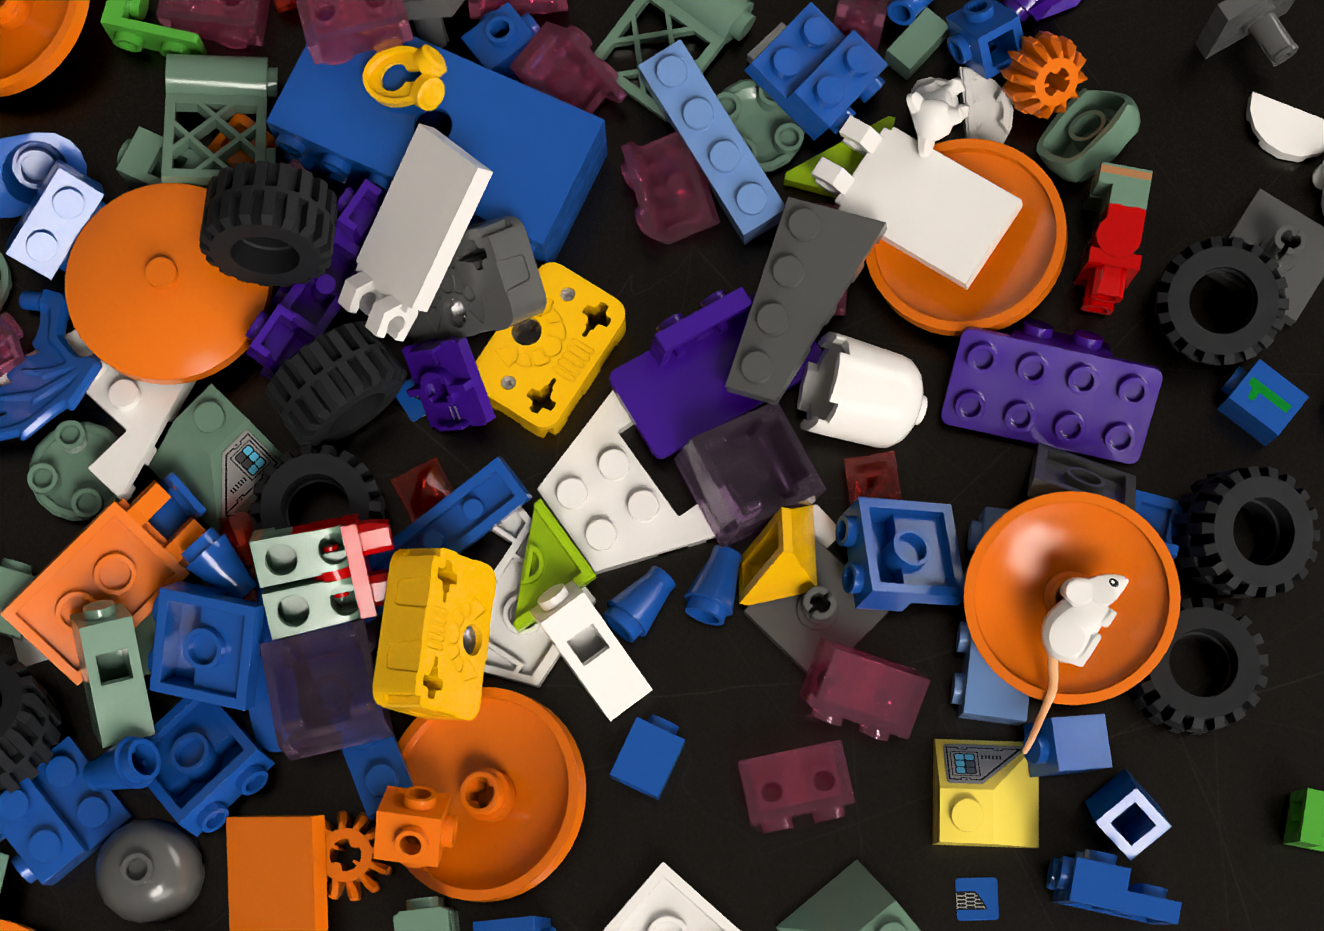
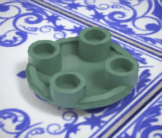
M753 79L740 80L717 95L720 103L764 172H773L789 163L801 148L805 131Z
M66 420L60 423L55 430L51 431L36 446L29 464L27 482L38 502L53 515L70 521L93 520L113 500L118 503L120 499L88 467L119 438L108 428L90 422L79 423L75 420Z

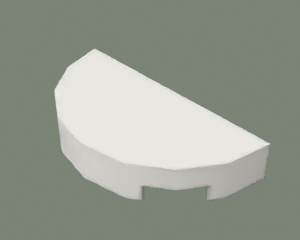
M959 67L958 78L962 79L966 86V90L960 93L961 104L970 106L968 117L963 119L964 138L985 139L1004 144L1012 128L1014 109L1011 100L1006 97L995 80L991 78L986 80L969 67Z
M1251 93L1248 98L1246 119L1250 122L1253 133L1259 139L1258 144L1263 150L1278 159L1301 162L1306 158L1317 157L1324 153L1323 118L1261 94Z

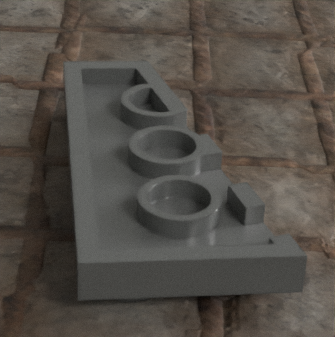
M788 197L725 385L728 392L777 406L809 355L811 346L823 326H827L837 310V304L850 283H854L863 269L864 261L872 248L880 242L887 230L886 222Z

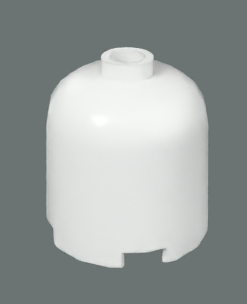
M828 332L821 337L818 345L825 349L817 364L807 362L800 384L797 409L807 412V420L804 419L800 423L801 429L872 447L887 448L902 441L914 425L921 423L927 410V397L923 395L922 376L911 359L834 332Z

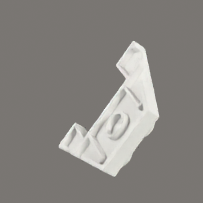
M76 329L66 334L65 338L79 356L84 357L94 354L80 338ZM35 350L25 356H32L39 352ZM18 359L0 368V386L11 383L6 375L16 366ZM102 362V369L97 374L86 394L123 427L126 432L88 469L120 500L124 498L128 501L136 489L133 485L144 464L149 466L157 452L156 442L168 421L173 423L196 381L176 385L150 384L124 376Z
M613 390L537 488L543 501L596 575L658 557L659 554L682 547L702 544L706 540L736 534L749 527L748 521L723 487L681 516L675 513L620 436L623 431L634 425Z
M520 507L491 530L512 545L494 570L496 590L493 599L484 674L539 688L561 655L537 621L519 634L513 626L526 547L532 523L531 517ZM583 587L581 590L594 606L596 599L586 587Z

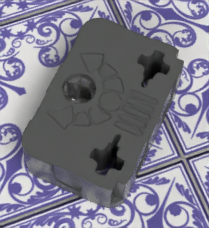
M507 215L468 225L428 311L418 310V316L407 334L413 343L426 342L437 338V340H444L451 336L462 338L474 336L482 332L505 330L543 313L547 304L546 294L526 230L518 218Z

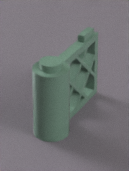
M634 0L588 60V66L667 122L653 98L647 94V89L640 78L639 69L616 72L605 64L604 61L614 48L634 45L638 68V65L643 63L641 43L668 39L670 46L675 43L674 38L696 35L708 44L700 57L694 60L703 74L726 43L730 42L733 38L740 41L749 32L756 19V16L751 14L754 3L750 0ZM650 2L665 13L667 30L639 34L637 18ZM672 19L683 27L673 29ZM632 26L633 35L623 37ZM639 78L640 88L628 79Z
M167 54L161 170L162 183L208 186L213 176H218L220 170L229 167L224 161L240 149L252 158L255 163L257 161H269V163L276 164V148H266V120L268 97H278V67H268V57ZM176 112H198L206 121L191 132H188L176 121ZM234 114H256V123L241 134L230 126L226 120ZM217 128L231 142L214 154L200 140ZM175 135L180 139V140L177 141L176 143H175ZM256 138L254 146L250 142ZM189 148L205 160L195 169L173 168L174 159Z

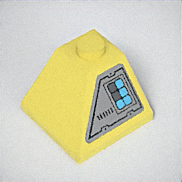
M933 740L932 845L1039 848V777H1030L1028 762L1022 752L1023 742Z

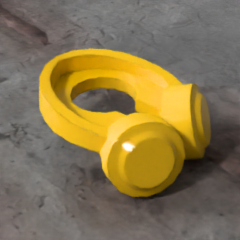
M425 44L419 49L403 45L393 46L376 53L368 61L362 75L363 84L371 97L384 106L402 108L414 104L425 111H432L441 104L444 98L445 86L440 78L446 73L447 66L443 56L430 45ZM403 65L408 72L421 71L422 73L415 81L405 82L398 90L387 91L383 86L384 74L392 66Z

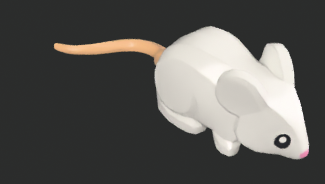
M1109 573L1090 578L1072 577L1067 579L1061 586L1060 594L1063 599L1047 613L1041 626V641L1047 656L1048 690L1029 737L1022 749L1024 754H1027L1033 745L1056 697L1059 683V662L1079 667L1084 666L1101 640L1102 636L1098 631L1102 626L1107 628L1117 615V612L1110 609L1109 605L1118 599L1129 582L1127 577Z

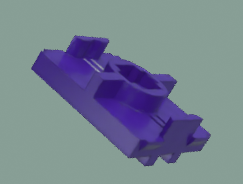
M451 336L444 340L434 338L426 342L405 345L401 349L415 384L407 390L409 397H420L431 428L435 427L439 431L463 430L469 425L484 426L496 418L466 337L455 338V336Z

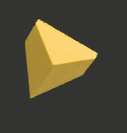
M813 505L793 509L781 507L743 553L738 570L739 604L749 606L804 594L811 588L818 586Z

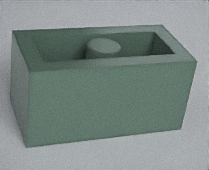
M926 7L887 49L885 61L904 79L908 80L947 38L949 32L947 23Z

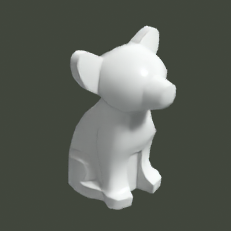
M933 77L917 80L911 89V93L907 94L906 101L917 133L918 150L921 158L928 157L932 152L935 141L949 135L954 125L961 123L963 119L968 117L970 106L959 104L957 97L959 93L966 90L962 79L957 77L951 80Z

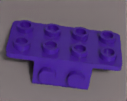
M743 287L729 294L725 290H719L705 298L699 304L700 310L684 318L681 313L667 318L656 327L657 333L654 335L649 351L611 372L609 377L611 388L651 453L656 458L664 459L764 403L730 393L725 387L756 292L748 296ZM816 341L813 342L809 355L787 389L801 382L808 361L818 363L822 350Z
M1025 319L1023 324L1014 323L1010 325L1007 334L972 326L962 330L941 408V418L944 423L1035 444L1040 442L1062 450L1127 464H1133L1139 460L1163 380L1162 373L1158 367L1113 357L1109 344L1103 342L1104 338L1096 333L1085 330H1074L1073 335L1055 332L1052 325L1034 319Z

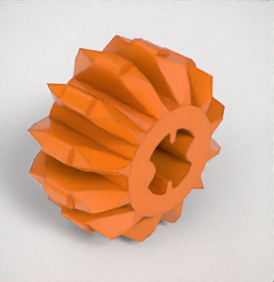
M1039 30L1035 38L1021 36V49L1019 51H1007L1012 61L1010 66L999 70L1003 77L1007 79L1001 90L1005 93L1006 97L1011 99L1015 109L1024 114L1029 113L1038 118L1048 119L1053 111L1056 113H1066V103L1069 98L1080 99L1076 87L1077 84L1088 80L1084 73L1080 71L1087 60L1080 52L1076 51L1077 46L1073 44L1072 40L1062 35L1057 36L1049 31L1043 32Z
M343 810L339 811L337 815V830L331 822L325 819L327 882L332 879L328 889V897L337 900L346 885L350 901H359L361 899V881L370 892L376 893L380 890V885L372 876L373 872L391 875L393 868L388 864L379 863L378 859H374L376 826L366 833L370 823L366 813L361 812L352 827L349 812ZM349 842L351 847L361 850L360 861L353 860L356 867L349 870L347 864L339 863L337 860L338 851L345 852L346 850L343 845Z

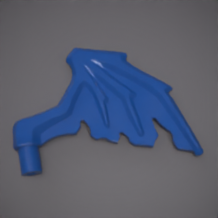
M43 289L42 292L24 290L20 294L19 305L23 310L40 312L39 329L32 342L34 349L39 353L20 357L16 366L6 375L11 383L0 387V414H5L0 416V441L19 436L24 441L66 409L73 411L102 369V362L95 354L84 357L79 356L65 338L70 316L64 292Z

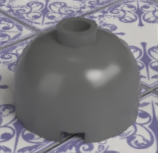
M159 818L134 820L114 831L101 846L95 864L96 887L105 905L122 919L142 925L166 922L185 913L198 898L205 878V864H202V854L198 849L199 845L195 837L179 824Z

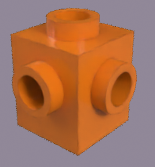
M387 786L376 811L374 859L400 862L409 868H424L427 866L438 868L445 847L453 848L457 836L458 816L450 815L451 794L436 792L434 789L426 786H412L409 788Z

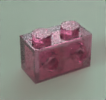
M159 0L156 16L162 26L196 33L201 39L218 41L221 45L229 48L244 49L247 47V44L263 46L270 0Z
M296 0L307 47L315 65L321 63L327 65L343 64L351 60L356 54L372 50L381 52L395 46H402L406 41L414 40L404 0Z
M821 637L799 696L813 708L811 715L822 721L841 726L844 718L859 723V731L879 740L888 741L890 734L909 739L931 680L914 668Z
M842 740L737 762L736 766L749 827L761 824L763 834L793 828L792 818L813 814L814 823L845 817L843 807L855 803Z

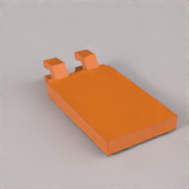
M154 480L131 504L124 498L118 503L113 500L0 611V615L77 686L83 679L70 615L83 612V606L100 600H113L115 604L123 603L132 615L134 628H136L153 611V605L159 594V588L183 581L190 574L186 569L189 564L181 554L207 531L190 516L168 540L162 536L148 520L171 496Z
M239 815L226 817L229 931H328L325 815Z

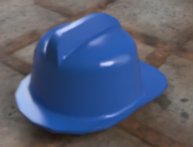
M33 132L0 138V218H13L24 214L57 159L87 175V165L80 149L70 139L52 132Z

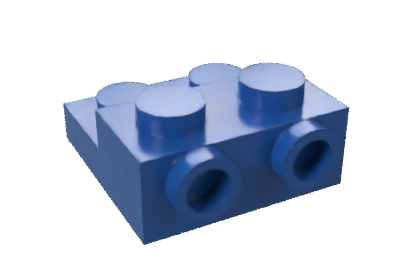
M810 2L744 71L815 141L827 129L837 134L849 116H855L856 112L850 105L858 97L864 103L867 102L884 85L885 81L879 74L889 64L855 30L845 36Z
M858 497L839 517L835 530L836 541L839 546L847 548L848 563H846L843 569L842 585L846 593L853 594L855 609L903 611L911 603L958 606L964 601V576L951 504Z
M184 581L160 587L159 594L153 605V619L156 622L154 645L148 656V669L151 672L149 690L242 711L254 707L265 611L264 603L227 596V590Z
M183 698L154 725L155 735L143 738L151 741L156 746L161 757L160 771L148 785V788L175 821L196 837L202 832L210 833L219 829L226 822V817H229L227 808L242 794L249 796L261 790L268 780L267 771L275 764L248 731L238 724L223 706Z
M71 736L66 737L51 750L53 753L52 758L48 764L42 762L37 770L40 773L32 781L27 777L20 782V789L12 793L4 789L0 794V842L6 838L18 854L11 861L19 874L31 884L37 879L42 885L56 884L99 849L114 831L136 818L115 790L93 791L85 784L83 769L91 759L76 739Z
M1085 849L1084 852L1075 851L1074 858L1061 856L1060 859L1054 857L1051 859L1046 888L1054 890L1052 896L1053 903L1153 925L1178 924L1182 902L1166 899L1167 889L1143 883L1129 884L1131 868L1117 866L1116 855Z

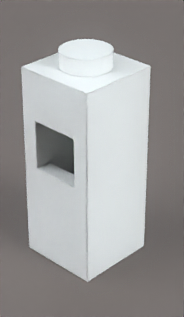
M572 580L565 586L562 583L552 586L538 598L537 603L539 605L530 610V613L595 704L610 721L653 690L586 594Z

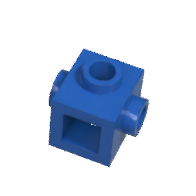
M970 0L963 8L946 16L950 37L947 39V46L952 57L957 63L965 64L986 80L999 74V70L1010 66L1012 60L1007 51H1019L1021 49L1023 31L1019 15L1011 7H1005L996 0Z
M509 2L498 10L485 14L474 28L461 37L478 65L515 81L532 75L539 67V64L547 59L539 42L545 36L543 31L528 12L520 17Z

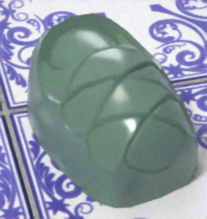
M1083 88L1078 93L1080 99H1071L1066 104V113L1059 112L1037 143L1036 151L1048 170L1065 181L1080 183L1093 176L1101 162L1110 163L1139 131L1141 123L1139 109L1130 96L1118 92Z

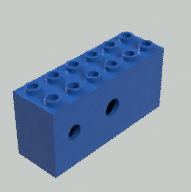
M329 0L266 120L275 139V144L284 156L283 160L286 164H290L291 167L296 169H304L309 172L313 169L329 176L328 181L332 185L343 191L348 186L356 191L364 180L367 179L382 189V201L389 190L418 124L437 129L493 171L469 225L507 215L518 218L526 230L538 269L548 262L556 261L608 155L604 119L332 0ZM427 44L443 56L447 71L440 79L445 86V94L441 104L432 111H425L414 104L402 108L384 106L371 97L363 84L362 75L366 64L376 53L383 49L402 45L419 49ZM395 65L384 74L383 86L387 91H395L401 88L405 82L415 81L422 73L421 71L408 72L405 66Z

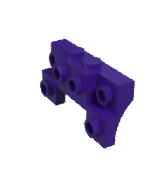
M367 179L364 180L357 191L348 186L337 201V216L339 218L336 221L330 267L326 268L325 273L319 278H311V282L280 287L271 300V304L276 307L271 316L262 310L245 334V337L253 341L246 355L263 365L259 374L268 380L272 379L277 370L295 352L325 333L342 308L337 302L345 280L358 273L355 271L358 265L356 259L383 203L381 198L382 189Z

